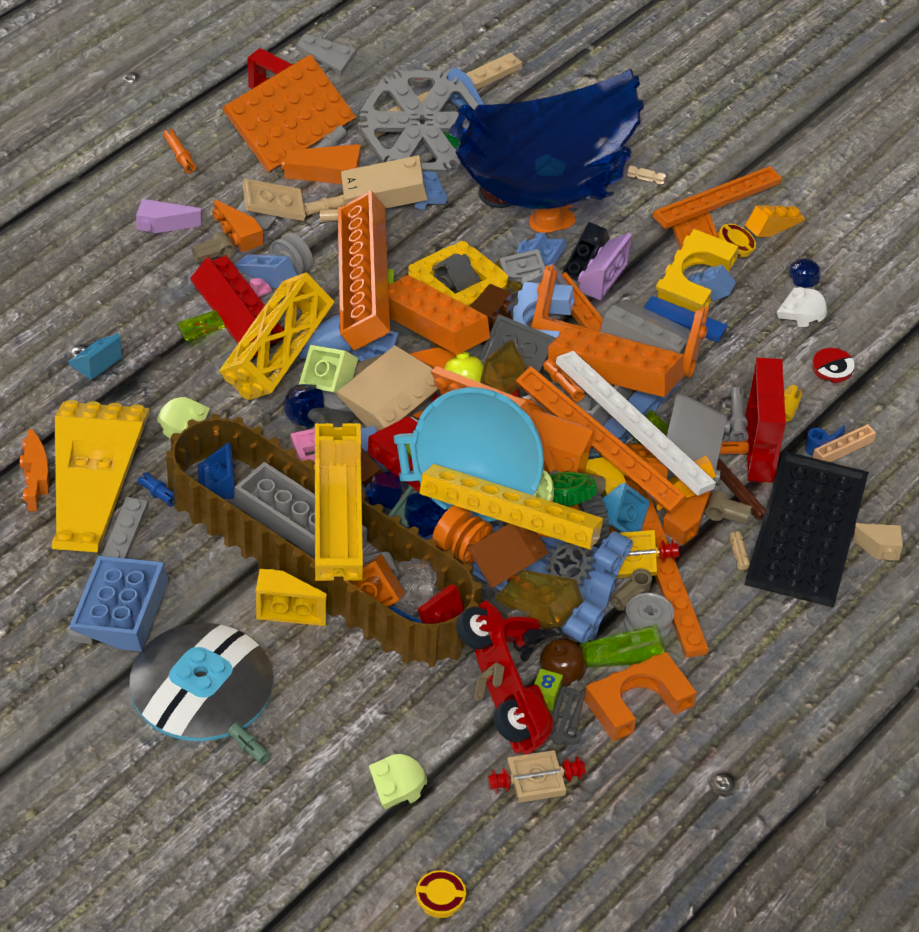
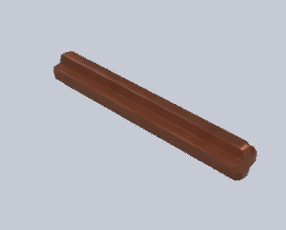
M719 458L717 470H721L720 479L743 504L752 506L751 513L757 520L764 518L766 509Z

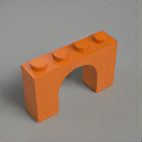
M665 652L660 655H653L648 660L639 664L635 663L623 671L614 672L602 680L591 682L586 686L584 698L585 703L614 742L634 733L636 718L621 698L622 694L633 688L650 689L663 699L674 715L694 707L697 692L669 654Z

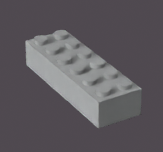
M263 462L234 487L235 505L315 557V494L266 462ZM362 525L363 550L367 546V528Z

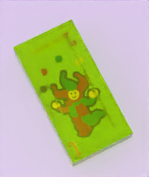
M213 310L177 322V328L185 341H189L224 329V322L217 311Z

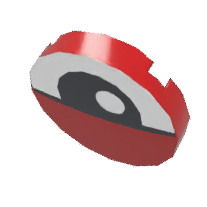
M824 348L814 355L812 369L820 379L824 381L828 379L832 383H839L848 380L852 376L855 362L846 351L838 348Z

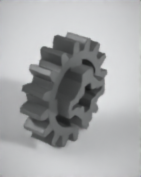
M565 541L564 545L557 542V549L549 550L552 556L546 557V560L550 562V565L545 566V569L550 571L547 576L551 580L554 579V584L557 586L561 585L564 589H567L569 585L572 589H576L577 583L584 586L583 580L585 578L591 579L588 574L589 571H595L591 564L596 562L593 557H589L593 554L592 550ZM579 552L583 556V562L580 560L581 555L579 554ZM557 566L560 568L561 576L558 573Z

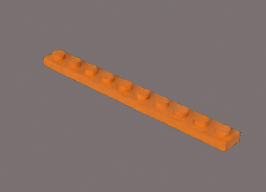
M532 366L515 380L520 388L552 415L595 429L591 447L667 512L672 514L687 499L684 493Z
M626 479V484L650 501L641 531L655 530L656 547L659 549V544L662 540H664L665 544H668L652 499L631 480ZM659 555L657 557L658 575H655L662 596L671 602L674 608L672 624L684 656L689 658L706 655L709 648L676 562L672 558H667L664 563Z

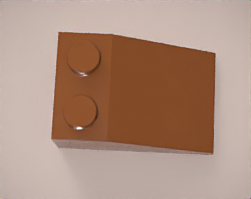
M510 523L468 548L491 588L549 554L537 532Z

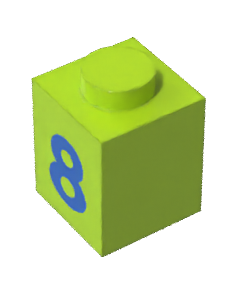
M540 669L534 685L539 686L548 709L553 711L562 686L563 675Z

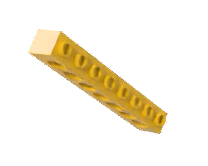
M432 464L422 473L419 493L421 495L589 550L600 538L603 522L601 517L437 464Z

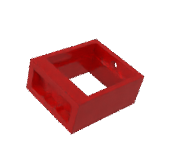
M261 48L257 49L248 57V87L253 89L268 80L266 69L278 74L293 64Z

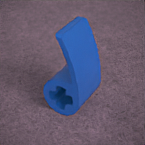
M843 425L840 430L831 436L821 428L810 429L805 444L806 453L813 456L814 449L844 436L846 427Z

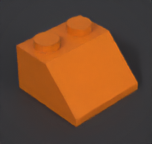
M382 554L363 564L362 580H347L387 607L399 601L406 593Z

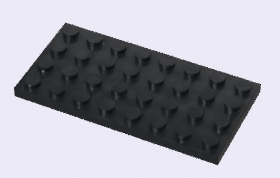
M783 451L745 585L834 608L869 472Z

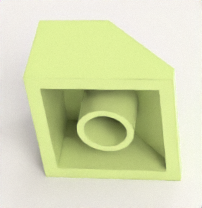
M310 345L298 386L336 393L353 379L358 358L344 350Z

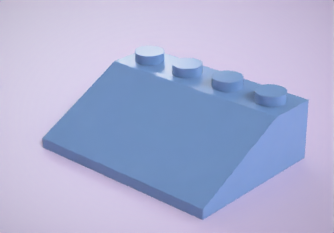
M98 556L70 623V630L117 649L142 652L169 581L164 562Z

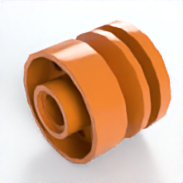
M454 505L443 514L435 527L432 538L437 540V548L444 552L451 549L455 552V559L460 560L463 564H472L475 560L468 548L492 534L493 526L489 522L483 521L481 517L474 516L470 510Z

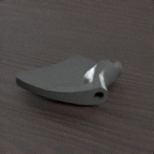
M313 408L307 415L314 422V425L329 423L333 424V427H342V424L351 423L356 416L352 412L330 408Z

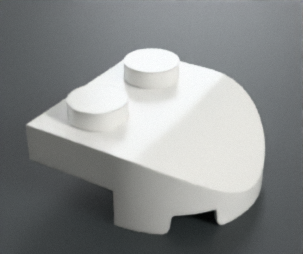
M794 287L777 310V315L780 319L797 320L798 327H808L809 322L814 320L822 321L828 311L825 299L820 292L814 289Z

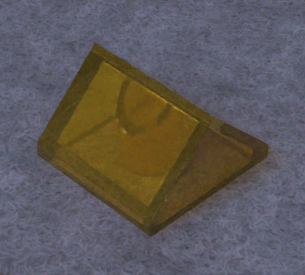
M509 340L485 360L480 383L508 394H512L519 388L515 380L527 370L513 340Z

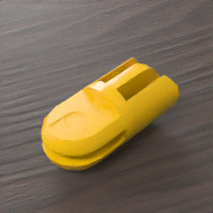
M795 384L790 385L784 391L786 423L793 419L803 395L802 390L798 389V386Z

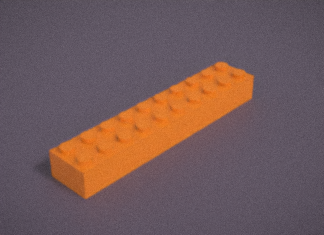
M372 190L338 209L340 335L354 351L367 346L370 342L379 337H384L390 332L385 206Z

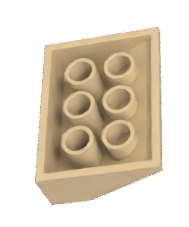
M394 345L339 389L336 395L366 427L375 426L378 432L412 415L435 396V392L438 393L439 389L434 384V378L430 372L433 369Z

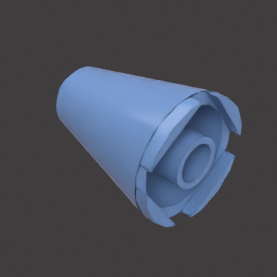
M336 314L318 325L298 354L300 359L307 358L310 345L344 350L352 354L350 345L340 335V314Z

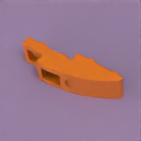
M28 429L27 438H23L22 442L24 455H20V468L24 469L26 485H28V488L23 490V502H27L28 511H37L39 496L49 495V472L44 447L33 429Z

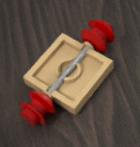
M555 750L507 757L509 772L502 768L501 773L496 774L492 769L491 775L487 776L489 789H493L495 794L498 793L499 788H504L508 792L511 785H513L517 801L521 803L565 796L566 787L563 776L568 782H571L574 776L582 780V775L586 774L584 761H580L578 756L575 757L574 762H570L568 758H565L562 766H559Z

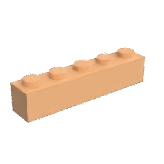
M867 424L814 449L813 458L827 462L837 460L873 443L876 432Z

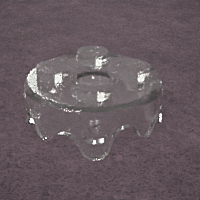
M411 557V561H403L398 564L399 570L404 573L403 577L398 581L406 593L393 606L410 616L419 617L417 608L433 597L437 574L433 571L429 561Z

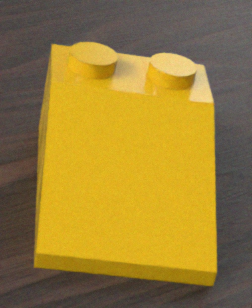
M260 569L256 586V619L326 626V593L284 571Z

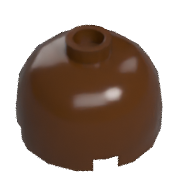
M569 639L553 640L545 646L540 654V669L563 675L562 686H570V682L576 679L577 681L581 680L586 673L587 661L584 651L574 641Z

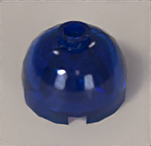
M298 384L287 393L283 405L285 414L292 423L308 428L315 426L314 422L307 415L313 408H324L323 392L321 389H317V385Z

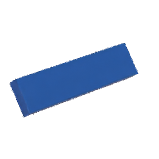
M651 296L644 308L690 330L692 328L695 316L693 311ZM707 317L705 325L707 327V334L705 338L718 343L727 330V324Z

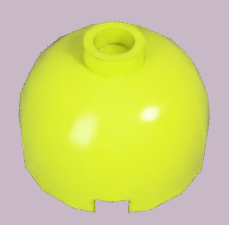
M462 352L456 355L455 358L450 359L446 363L444 368L479 383L487 381L484 364L479 358L469 356V352Z

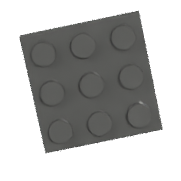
M498 315L490 332V339L486 341L479 356V359L485 366L486 378L495 383L503 384L505 387H509V384L512 383L513 387H517L519 393L526 396L529 395L517 385L515 380L530 366L540 374L542 373L543 364L548 360V346L556 338Z

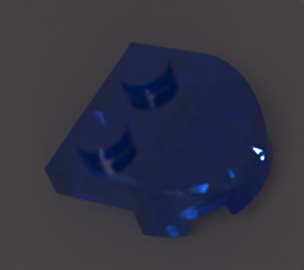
M415 492L407 497L404 518L411 528L417 527L419 534L427 537L434 533L436 525L448 509L444 510L431 497Z

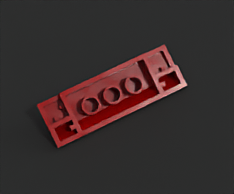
M227 255L212 261L207 256L190 277L192 284L238 344L265 307L263 302ZM278 322L271 330V335L284 331ZM284 337L272 340L270 344L281 341Z

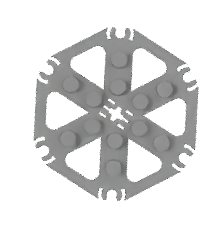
M398 71V73H393L395 80H390L387 76H385V82L381 79L360 110L359 120L366 121L360 122V132L380 161L383 163L386 160L388 162L412 157L423 141L436 159L433 163H421L423 172L430 171L436 172V174H446L448 171L450 173L452 170L450 164H455L457 168H460V162L462 165L465 163L485 129V123H478L479 121H484V112L460 80L457 83V77H454L452 81L447 80L448 73L446 72L443 75V71ZM410 79H431L434 81V86L422 103L408 85ZM383 92H388L401 111H377L373 106ZM455 92L460 93L470 106V110L467 112H441ZM420 119H424L425 123L423 125L420 124ZM374 132H402V134L391 149H385L374 135ZM443 132L471 133V136L464 147L457 150L453 148Z

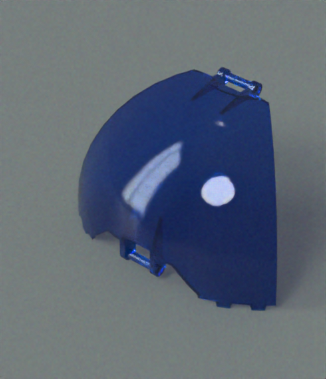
M629 69L601 82L551 97L508 104L477 105L475 109L469 105H461L458 110L459 115L449 130L451 136L457 137L460 140L455 153L462 165L478 184L497 198L515 206L530 209H568L608 198L614 195V192H607L606 189L609 184L623 178L625 173L624 167L632 154V150L624 145L633 135L638 125L641 124L640 111L644 109L643 100H638L637 87L640 85L639 76H634L632 69ZM465 118L470 123L467 131L462 126Z

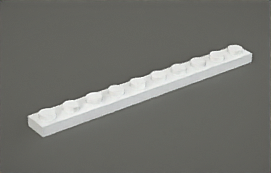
M574 351L557 356L556 364L697 496L714 489L716 482L580 356Z

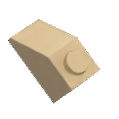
M855 524L852 536L853 542L875 559L899 561L903 547L900 525Z

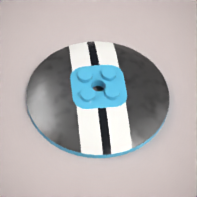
M195 623L170 629L151 640L135 659L130 673L129 684L132 702L139 715L150 726L165 735L177 739L210 741L229 736L228 730L235 723L240 724L244 729L258 718L270 699L273 675L267 655L248 635L220 624ZM200 671L207 673L206 676L197 677L195 674Z

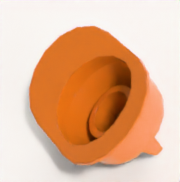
M544 202L530 216L529 224L538 233H550L571 227L575 223L576 218L571 210L553 202Z

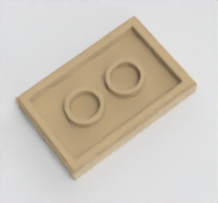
M244 178L242 187L246 211L304 221L306 214L301 189Z

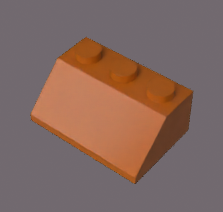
M533 409L532 415L556 465L554 470L583 473L586 470L595 429Z

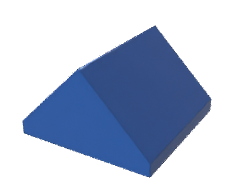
M226 443L197 465L198 481L221 498L233 499L235 496L231 444Z

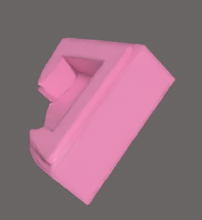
M254 278L250 280V286L258 297L272 292L270 285L264 279Z

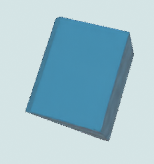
M116 333L98 339L70 359L68 363L92 380L122 358L120 335Z
M621 483L602 499L605 502L606 510H608L609 525L620 533L641 531L650 501L628 484Z

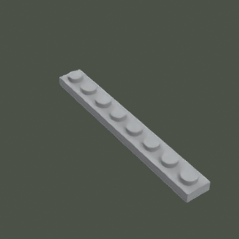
M131 497L125 498L102 556L128 558L147 511L148 501ZM73 630L69 633L71 641L93 644V638Z

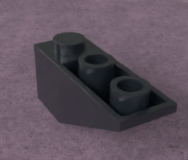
M588 222L561 274L567 273L572 280L578 282L580 273L587 269L590 260L597 256L599 248L601 246L604 247L610 239L607 229Z

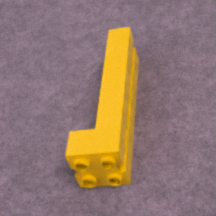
M329 423L315 424V581L334 580V577H344V580H362L361 423L342 424V427H333V424Z

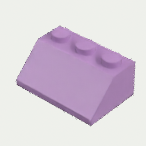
M627 233L608 240L604 247L601 246L599 248L597 256L590 260L587 269L582 271L578 277L579 289L582 293L598 300L605 296L629 263L632 234Z

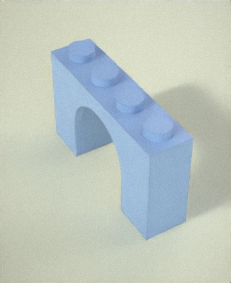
M524 282L522 290L518 292V304L513 308L514 321L527 326V323L534 317L539 295L537 294L539 283ZM555 284L550 314L571 315L575 302L573 286ZM539 330L555 338L560 335V331Z

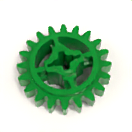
M578 472L550 474L554 485L552 502L571 506L584 503L585 500H591L592 496H596V481L590 475L585 476L584 473Z

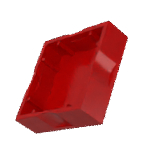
M756 357L745 417L748 419L746 430L749 436L747 440L749 444V452L747 453V481L774 483L786 425L783 359Z

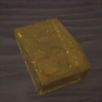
M521 570L495 596L496 601L519 615L538 619L541 627L545 628L561 627L573 614V610L575 608L578 609L583 603L575 579Z

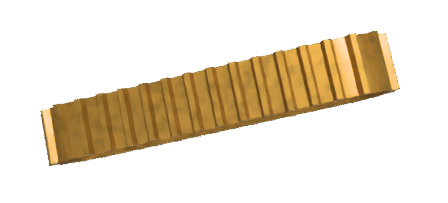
M212 414L210 419L199 422L191 419L187 421L188 427L181 433L172 434L171 450L166 452L168 489L174 492L175 509L178 512L186 511L190 514L191 523L194 525L203 523L207 526V533L209 535L219 534L224 537L225 546L231 547L236 545L239 547L243 558L254 557L257 559L258 568L284 571L326 593V606L330 616L341 615L346 619V626L348 628L359 627L364 631L363 638L366 640L377 639L382 643L381 650L386 653L391 650L402 655V662L408 664L412 660L425 661L429 667H435L439 660L451 658L456 661L460 658L461 650L466 645L459 637L456 629L457 619L460 614L446 622L435 624L418 623L400 616L349 581L344 580L343 577H334V580L315 581L314 558L184 472L194 463L208 458L226 443H230L232 459L239 460L254 469L263 462H266L315 494V469L312 460L301 461L297 458V451L295 449L284 450L280 447L279 439L276 437L271 439L265 438L262 428L258 426L251 429L243 424V418L241 417L230 420L220 418L218 414ZM361 492L362 525L367 528V542L381 552H390L395 561L440 590L445 589L450 584L457 586L465 610L470 607H478L481 604L482 585L473 580V566L470 563L461 564L455 559V552L451 549L443 552L437 548V540L434 538L428 540L421 538L417 527L414 526L407 529L401 525V517L398 515L393 517L387 516L383 513V506L381 504L374 506L366 502V495Z

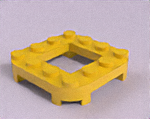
M459 241L455 245L448 246L410 264L408 267V275L469 307L489 284L507 290L508 275L465 241ZM453 254H466L471 261L470 265L474 272L478 274L482 281L455 294L433 276L435 272L432 270V267Z

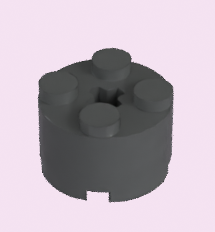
M453 254L432 267V270L435 272L433 276L455 294L480 282V278L474 272L470 265L471 261L466 254Z

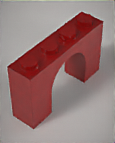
M407 416L370 435L368 438V454L400 478L401 467L397 444L394 443V436L413 433L418 422ZM408 457L410 471H414L412 458ZM405 481L420 493L421 484L419 481Z

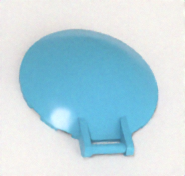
M467 387L447 392L434 400L423 411L413 433L394 436V443L397 444L401 473H399L400 481H419L421 484L422 473L432 464H437L534 495L542 478L544 452L542 441L534 423L517 403L493 390ZM409 443L414 471H410L406 446ZM431 498L444 510L454 506L452 504ZM471 511L474 516H479V517H481V518L483 519V521H495V520H498V519H495V518H492V517H489V516H485V515H482V514H479V513H476V512Z

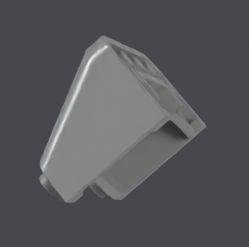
M677 394L667 438L692 461L706 455L716 474V477L712 479L719 483L721 470H717V464L725 433H730L731 421L727 420V415L687 395ZM668 469L667 474L668 481L675 475L670 469Z

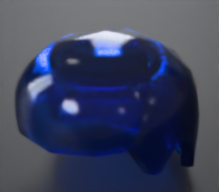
M800 258L790 265L789 277L793 278L794 285L803 288L813 287L819 283L820 267L812 259Z

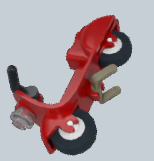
M484 601L478 607H470L464 610L456 623L457 633L461 640L467 646L475 649L477 662L482 673L477 678L474 698L476 701L482 700L485 685H487L496 707L494 713L496 729L500 735L510 742L516 754L522 751L524 755H528L540 748L548 740L553 728V718L539 686H523L506 642H513L514 648L522 652L521 660L528 661L537 644L547 637L561 636L563 630L560 627L539 629L541 627L540 621L535 618H528L526 611H521L520 609L507 613L508 617L504 620L500 611L493 604Z

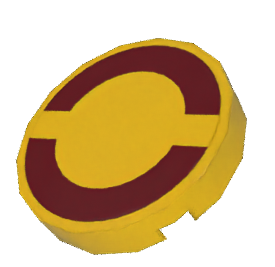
M724 224L717 233L719 239L738 246L740 257L750 256L756 248L754 237L743 227L736 224Z
M445 870L432 871L425 874L419 880L416 887V902L418 906L420 905L424 910L423 912L432 917L448 918L453 916L455 912L463 908L466 900V887L461 878Z

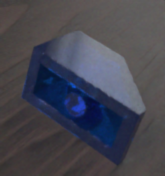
M391 471L375 474L372 482H368L366 487V495L371 505L381 504L384 508L389 509L395 507L403 491L398 476Z

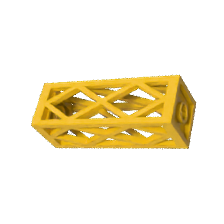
M307 272L282 281L218 372L224 377L226 382L239 391L241 397L247 400L272 393L335 301ZM285 296V299L281 303H278ZM298 307L303 313L296 322V313ZM286 311L284 331L271 335V330ZM304 330V331L297 337V334H298L300 331ZM284 337V341L269 361L270 341ZM258 350L256 367L250 360ZM273 370H276V371L269 377L270 373H271Z

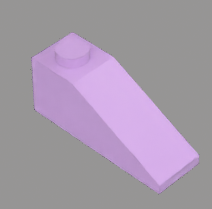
M142 199L136 214L137 230L161 233L201 226L202 208Z

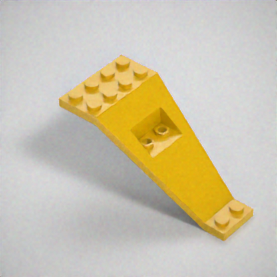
M67 400L62 402L55 415L56 534L52 540V549L85 552L99 551L142 431L149 418V408H144V406L138 404L131 405L130 407L122 406L119 403L101 405L96 401L78 403L76 400Z

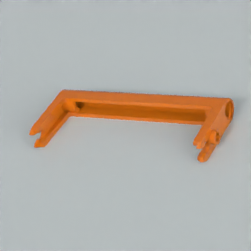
M546 265L542 282L539 283L537 288V294L539 295L531 328L560 331L561 334L567 327H575L586 332H595L607 337L612 336L624 341H633L550 318L549 312L558 270L554 269V265ZM707 306L705 308L702 307L701 310H696L685 353L682 354L683 377L691 378L693 375L701 341L707 334V327L705 326L709 307ZM633 341V342H635L636 344L645 345V346H652V345L644 344V343H641V342ZM655 347V348H657V349H661V350L667 351L666 349L659 348V347Z

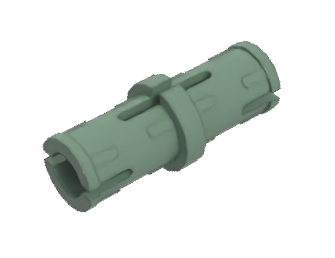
M238 723L233 724L229 728L228 735L240 745V749L244 753L248 752L259 765H263L269 760L271 754L258 743V739L254 735H250Z

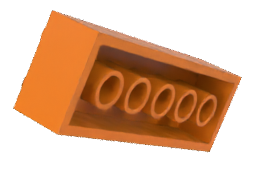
M410 275L403 276L399 280L388 284L390 319L448 351L459 355L490 339L488 316Z
M567 327L548 346V359L556 361L557 356L574 351L609 384L665 397L683 378L682 354L671 350L657 349L654 346L636 344L633 341L620 340L612 336L599 335L595 332L578 330L575 327Z

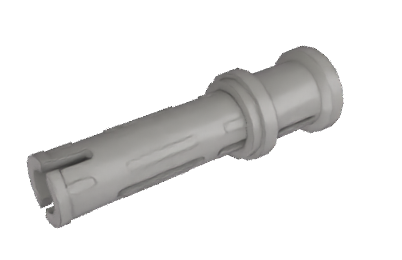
M734 387L730 391L732 417L729 419L731 421L729 439L730 441H747L749 436L746 430L748 419L744 415L743 388L740 389V387Z

